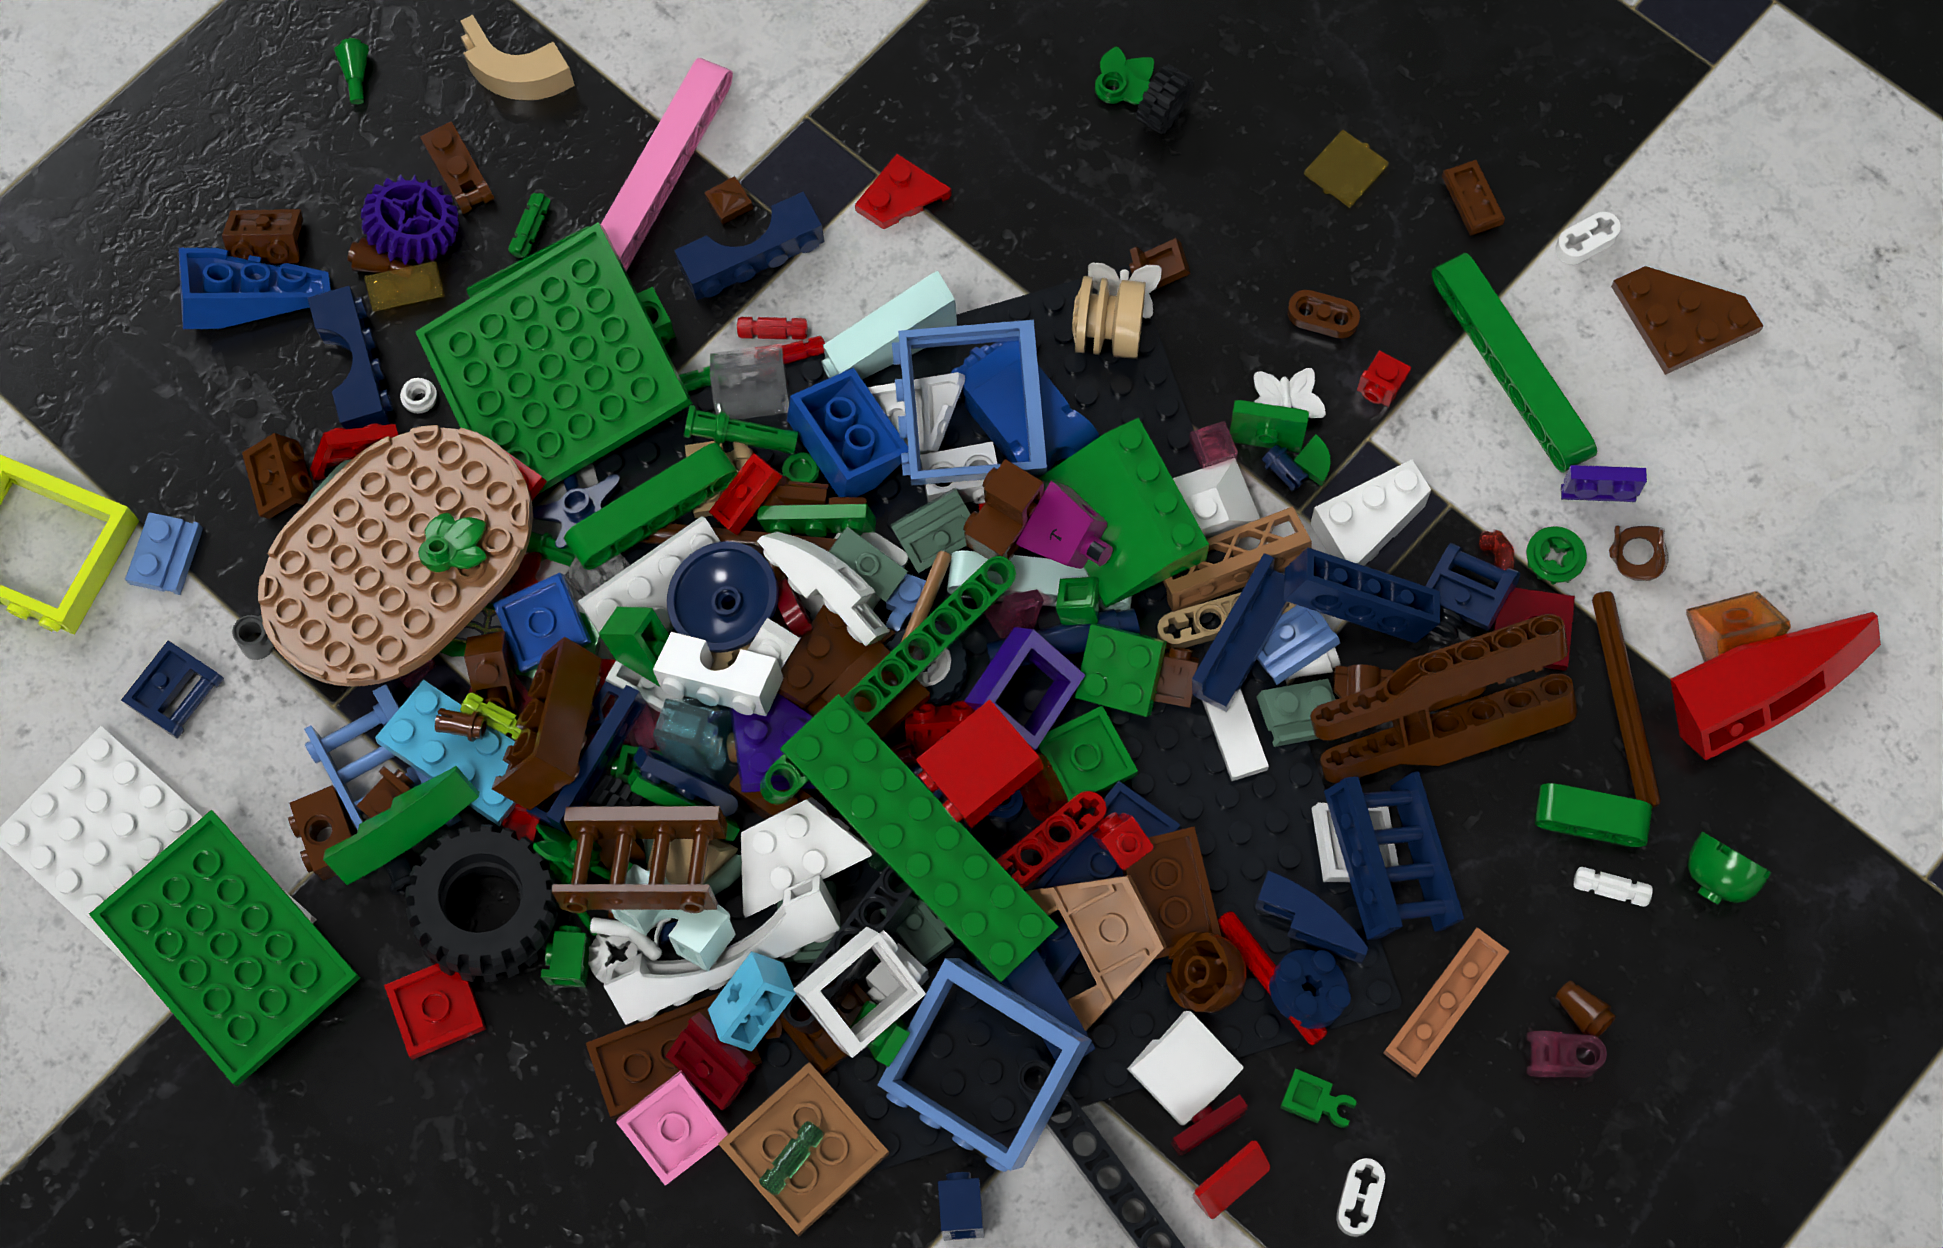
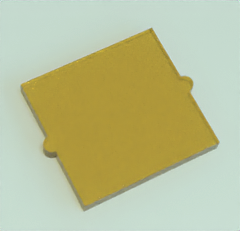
M1342 130L1304 171V175L1322 187L1325 194L1330 193L1350 208L1385 170L1389 162L1372 151L1368 143H1361Z

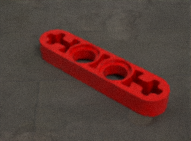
M1091 791L1076 795L996 861L1008 874L1014 866L1016 872L1011 877L1024 889L1098 828L1097 824L1105 817L1106 802L1099 794ZM1082 806L1086 809L1091 806L1094 807V815L1086 814L1080 819L1077 826L1074 820L1079 817ZM1054 826L1065 827L1070 833V839L1066 842H1057L1051 838L1049 830ZM1026 849H1034L1040 853L1042 861L1038 865H1027L1022 861L1020 854Z

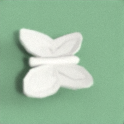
M1091 263L1088 265V276L1093 277V287L1098 290L1097 294H1099L1102 278L1108 279L1109 295L1117 296L1122 280L1129 279V281L1146 282L1143 318H1151L1153 315V302L1149 293L1157 287L1161 279L1162 268L1159 265L1141 267L1134 271L1130 279L1129 271L1126 269L1120 271L1119 279L1115 269L1104 263Z
M1306 368L1296 373L1290 381L1286 377H1282L1279 381L1273 375L1262 371L1255 373V389L1260 397L1254 402L1309 411V418H1323L1326 415L1324 404L1318 396L1312 393L1315 383V373L1312 368Z

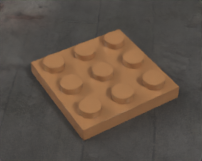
M810 1062L718 1143L798 1237L890 1154Z

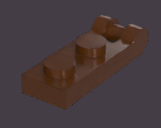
M452 121L420 136L463 215L472 211L471 207L482 201L486 204L494 200L488 184L481 175ZM474 186L476 187V189L464 194V191Z

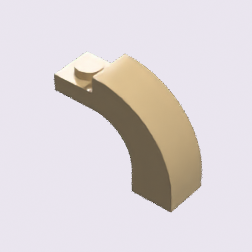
M473 15L461 20L465 35L461 36V40L467 50L464 52V56L469 69L480 84L493 93L515 100H539L555 96L575 86L570 68L554 42L531 53L510 55L497 50L490 44Z

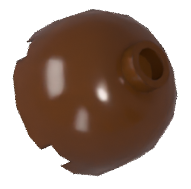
M1191 932L1179 939L1171 950L1168 959L1173 960L1171 973L1166 972V981L1171 996L1179 1006L1195 1012L1221 1011L1234 1003L1242 993L1247 979L1246 964L1242 953L1231 940L1210 932Z

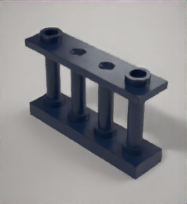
M1412 772L1391 785L1392 791L1363 793L1358 777L1344 778L1324 791L1367 940L1380 939L1403 927L1401 920L1430 917L1435 932L1442 931L1464 919L1419 772ZM1397 806L1403 827L1374 830L1368 808ZM1408 842L1414 864L1385 867L1379 845ZM1419 879L1425 901L1396 904L1390 882Z

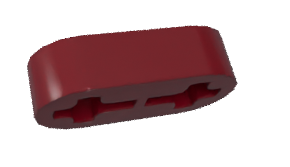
M786 577L779 581L778 608L791 632L800 637L812 630L813 625L798 593L790 587L788 578Z

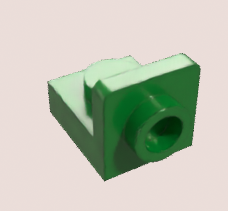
M866 1001L850 1029L873 1010L877 1004L872 1001ZM899 1017L867 1046L875 1060L889 1067L910 1032L901 1017Z

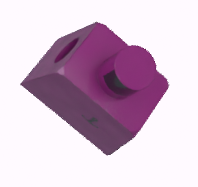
M1053 481L1049 483L1016 542L1020 547L1063 565L1079 569L1085 566L1088 559L1099 566L1104 565L1111 557L1113 551L1112 546L1100 539L1107 528L1106 520L1072 488Z

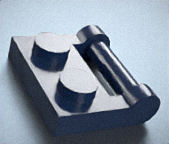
M1450 543L1427 582L1426 587L1440 591V608L1451 610L1462 617L1464 621L1490 631L1509 594L1515 589L1520 578V572L1511 568H1507V570L1499 568L1462 552V547ZM1457 565L1498 583L1494 590L1451 570Z
M168 640L121 701L178 739L184 732L183 725L213 687L218 688L224 678ZM193 674L199 675L201 677L172 716L168 718L163 715L164 711Z

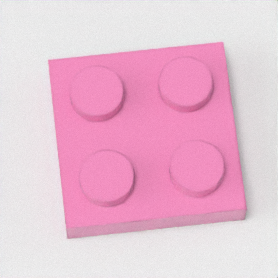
M682 1071L675 1074L616 1121L664 1185H667L718 1146V1143L729 1134L728 1130Z

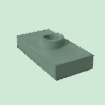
M847 526L828 551L861 576L874 589L875 595L885 602L908 572Z

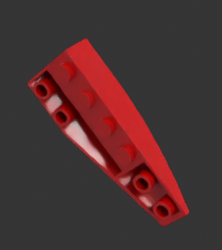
M1870 612L1737 646L1671 678L1680 737L1704 760H1708L1775 727L1804 710L1855 671L1881 645L1878 615Z

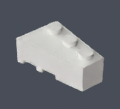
M1410 460L1314 507L1310 524L1328 554L1365 566L1425 507L1431 489L1414 461Z

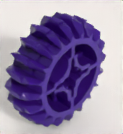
M401 174L397 178V182L386 178L383 186L375 184L372 194H367L364 207L361 209V228L363 234L367 235L368 245H376L378 255L388 252L390 262L396 257L402 258L404 265L408 263L409 259H415L420 266L424 258L434 262L437 254L445 255L446 251H448V246H452L455 242L459 222L457 206L453 205L451 195H443L442 185L432 188L430 178L422 183L418 182L416 175L411 180H405Z

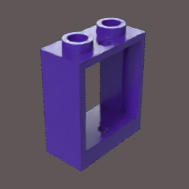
M1014 627L964 702L976 711L990 699L1032 749L1036 750L1085 677V674L1034 629ZM1027 657L1054 682L1023 727L995 702L1024 658Z

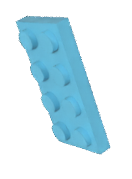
M423 680L375 737L376 742L429 779L457 766L480 792L479 797L468 806L500 827L502 821L508 817L517 803L492 790V786L497 776L500 775L502 777L506 773L509 764L503 761V757L507 747L513 746L515 741L488 726L483 739H476L474 742L469 741L468 737L436 732L435 719L436 715H438V710L445 708L446 710L461 712V704Z

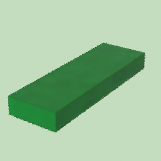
M635 768L627 779L632 792L660 806H707L695 799L690 800L675 792L672 787L662 782L661 784H656L649 781ZM726 816L725 820L728 824L726 840L731 842V840L734 841L740 829L736 820Z

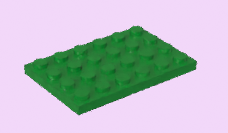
M210 810L89 913L91 918L231 1083L237 1087L360 979L358 974L213 810Z

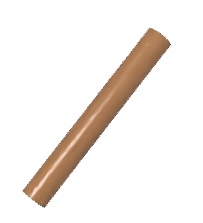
M944 551L937 553L901 642L928 617L952 558L949 553ZM915 646L908 647L909 653H913Z

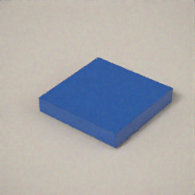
M562 573L555 574L493 603L519 671L522 673L537 668L543 653L564 637L582 647L591 643L565 575Z

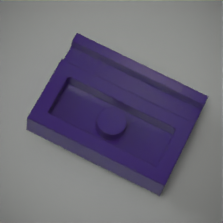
M1570 465L1564 478V484H1561V500L1636 502V496L1640 495L1647 482L1646 468Z

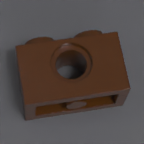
M331 785L289 803L293 816L288 817L290 827L296 838H302L305 850L300 851L302 861L309 873L313 871L323 881L337 876L323 860L325 850L356 834L345 805L336 788ZM331 827L332 833L330 837L325 841L317 842L319 832L324 828Z

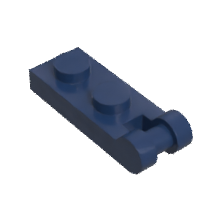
M642 745L639 746L633 759L640 768V774L644 778L656 784H661L662 780L675 785L673 790L685 798L694 800L698 796L709 801L713 806H720L725 817L735 813L738 801L726 785Z

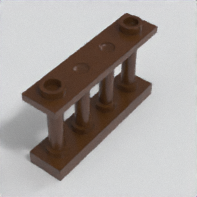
M720 806L566 807L564 822L573 839H578L571 884H553L552 893L562 910L572 913H583L587 910H683L688 913L717 910L718 902L709 884H703L709 841L713 839H726L728 824ZM598 839H616L609 884H587L593 843ZM636 839H654L648 884H626L631 845ZM674 839H693L687 884H664L670 842Z

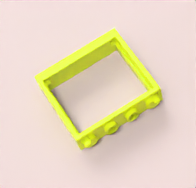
M0 454V504L12 484H15L107 522L58 608L0 585V603L7 606L6 611L23 620H27L29 616L39 620L38 624L51 632H58L62 629L75 635L140 520L127 506Z

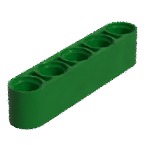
M718 443L708 444L572 526L564 535V541L585 570L595 569L724 491L738 474V470Z

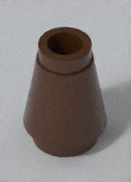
M1572 980L1567 982L1555 996L1583 1035L1589 1034L1594 1039L1602 1035L1616 1018V1015L1610 1011L1611 1006L1576 985Z

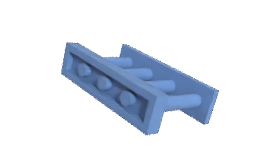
M386 684L372 691L378 701V704L373 706V711L330 735L321 738L311 725L304 729L310 739L309 742L305 743L307 751L315 763L322 762L357 830L359 824L364 822L365 819L363 817L364 813L356 805L364 797L355 801L346 783L393 758L395 755L381 746L338 770L329 752L381 723L385 726L399 710L400 705ZM411 766L406 769L407 773L405 775L415 783L414 786L430 780ZM459 813L445 824L450 827L461 821Z

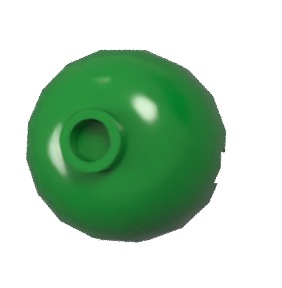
M1704 832L1700 833L1689 854L1688 869L1690 875L1701 885L1697 893L1719 905L1722 898L1733 903L1749 900L1762 889L1772 873Z

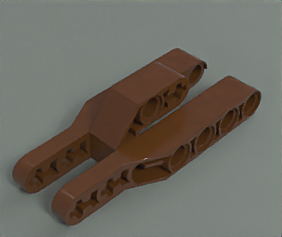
M1553 614L1540 615L1411 658L1378 686L1317 706L1311 712L1310 718L1314 735L1322 740L1338 739L1389 721L1393 722L1392 728L1326 750L1320 758L1324 778L1331 783H1338L1347 777L1360 778L1399 764L1441 766L1573 721L1578 713L1572 679L1564 674L1547 675L1431 715L1429 714V712L1474 698L1482 694L1487 685L1496 682L1499 685L1505 683V679L1532 670L1535 672L1543 670L1542 667L1564 659L1568 653L1563 619Z

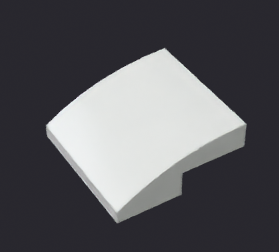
M1184 1011L1159 1040H1152L1127 1069L1180 1125H1185L1194 1115L1213 1101L1244 1067L1191 1011Z

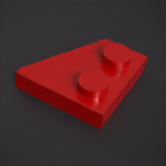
M896 154L855 203V211L880 228L886 229L899 223L904 217H911L924 211L923 206L938 199H941L943 202L948 200L952 196L950 187Z
M374 423L363 428L347 430L345 428H334L324 432L310 467L314 481L326 478L324 474L325 469L353 459L373 443L387 436L390 438L398 436L396 425Z

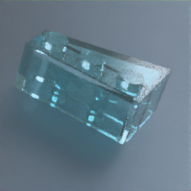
M666 698L653 732L662 755L713 779L715 770L720 771L727 755V749L723 747L732 724L730 709L718 705L709 706L697 699L689 700L683 698L681 700L678 698Z

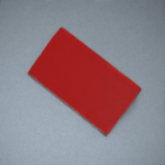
M1252 1140L1194 1190L1193 1200L1210 1219H1215L1269 1172L1270 1164L1258 1142Z

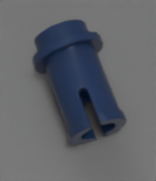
M1277 444L1262 458V461L1266 464L1264 468L1266 470L1271 469L1293 492L1303 484L1302 480H1307L1309 474L1305 473L1287 454L1288 449L1286 447L1281 448Z

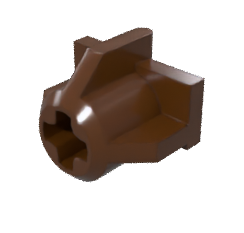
M1363 664L1349 667L1336 666L1333 673L1334 693L1339 698L1378 686L1393 673V670H1384L1376 666Z

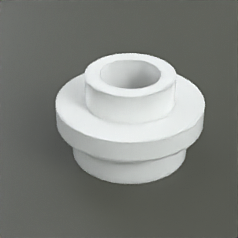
M413 378L407 381L400 394L403 406L408 411L417 414L429 411L435 405L438 397L435 386L429 380L422 378ZM426 394L423 399L414 401L416 395Z

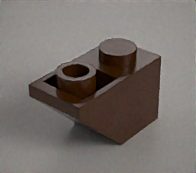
M505 631L467 637L464 659L472 692L483 697L484 703L488 704L490 701L516 714V718H518L513 663Z

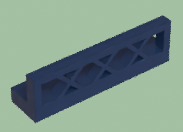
M1263 554L1192 677V696L1225 712L1228 711L1289 603L1284 601L1285 575L1274 570V557Z
M605 681L592 702L594 710L587 722L585 734L596 729L599 730L586 751L583 747L580 752L578 763L580 771L578 776L570 785H564L551 795L559 794L548 813L541 810L542 805L546 801L545 799L533 809H527L526 811L529 815L566 834L569 833L564 822L566 807H585L588 799L647 705L640 691L629 685L621 689ZM612 695L618 699L605 718L602 708L609 696ZM599 715L600 720L595 721L596 717Z

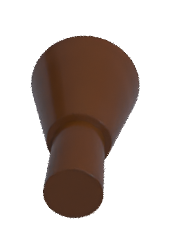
M362 237L359 243L356 241L352 243L347 257V261L352 263V271L392 273L412 280L416 269L415 266L404 265L403 262L395 259L390 262L387 252L378 255L376 245H368L365 237Z

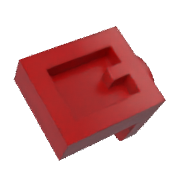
M1379 350L1368 370H1364L1357 391L1361 392L1368 401L1375 404L1381 403L1389 407L1410 374L1411 367Z

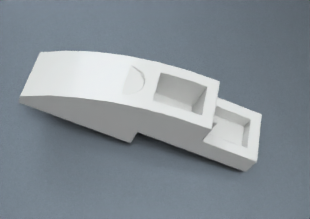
M780 532L763 535L757 540L763 547V553L767 560L773 565L780 567L786 574L790 587L805 598L821 594L825 606L844 620L848 625L847 630L856 641L868 646L880 641L890 632L866 603L876 592L861 576L830 552L811 542Z

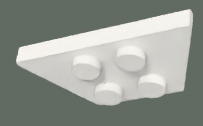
M956 372L914 380L920 455L938 452L964 385L965 375ZM895 383L867 387L899 433L898 416H905L904 401L897 402ZM903 438V440L905 441V443H906L907 446H908V440H907V438Z
M812 797L741 832L742 894L745 918L783 900L785 889L820 874L823 880L876 854L875 850L868 843H863L848 831L850 827L840 819L830 816L826 808Z

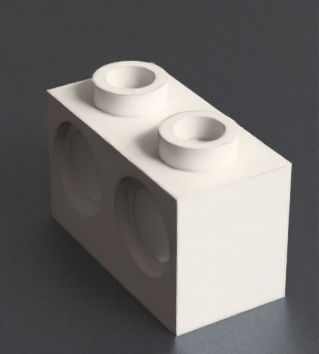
M993 442L920 455L921 470L997 464ZM984 480L952 482L946 487H940L936 484H924L927 501L929 503L956 488L964 503L973 501L977 504L985 503L984 487L982 486Z

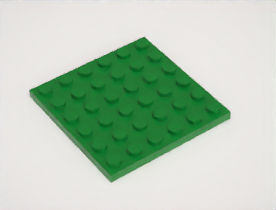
M599 222L415 331L460 428L477 432L489 438L542 476L547 483L539 493L693 404L604 227Z

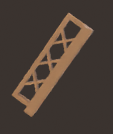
M1293 506L1206 539L1209 543L1208 551L1215 549L1226 553L1223 561L1216 564L1203 561L1191 567L1187 575L1174 580L1172 577L1164 580L1163 582L1167 588L1168 604L1172 612L1245 587L1264 553L1274 557L1275 571L1279 573L1284 572L1285 568L1307 547L1312 548V541ZM1287 521L1291 523L1295 531L1294 534L1286 537L1271 534L1274 526ZM1248 536L1261 540L1258 547L1250 551L1237 547L1239 540Z

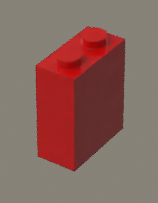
M990 699L916 759L923 770L918 774L920 780L932 793L939 790L947 799L942 805L957 823L964 819L970 828L975 826L1045 768L1038 754Z

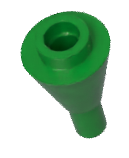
M356 38L344 39L334 48V52L348 83L350 103L362 104L364 103L362 82L364 81L369 46L361 43V40Z

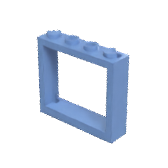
M1034 320L898 331L899 342L892 343L894 365L901 364L902 379H895L897 402L904 401L905 416H898L900 439L907 438L909 453H901L903 476H911V486L984 480L993 467L998 469L1001 465L921 470L911 349L1019 340L1029 462L1013 464L1031 475H1044L1046 473L1047 462Z
M945 958L908 1027L909 1036L891 1065L887 1066L877 1086L888 1092L886 1097L891 1102L907 1108L909 1105L921 1113L919 1118L925 1124L936 1129L943 1127L954 1134L952 1140L961 1147L968 1150H974L975 1148L987 1156L986 1162L992 1167L1003 1172L1007 1170L1012 1171L1024 1167L1092 1040L959 958ZM953 983L1062 1049L1009 1149L902 1081Z

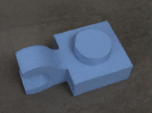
M910 574L905 575L886 601V609L892 611L886 627L896 633L899 630L906 629L926 580Z

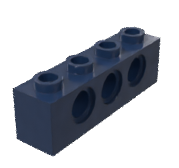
M1309 547L1285 568L1284 601L1413 643H1417L1440 624V591Z

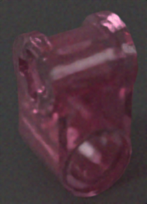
M1533 1031L1527 1033V1041L1531 1042V1066L1527 1067V1075L1535 1077L1565 1076L1585 1078L1594 1075L1606 1061V1047L1595 1036L1561 1034L1552 1031ZM1584 1047L1591 1050L1595 1055V1064L1584 1065L1579 1062L1576 1057V1049Z

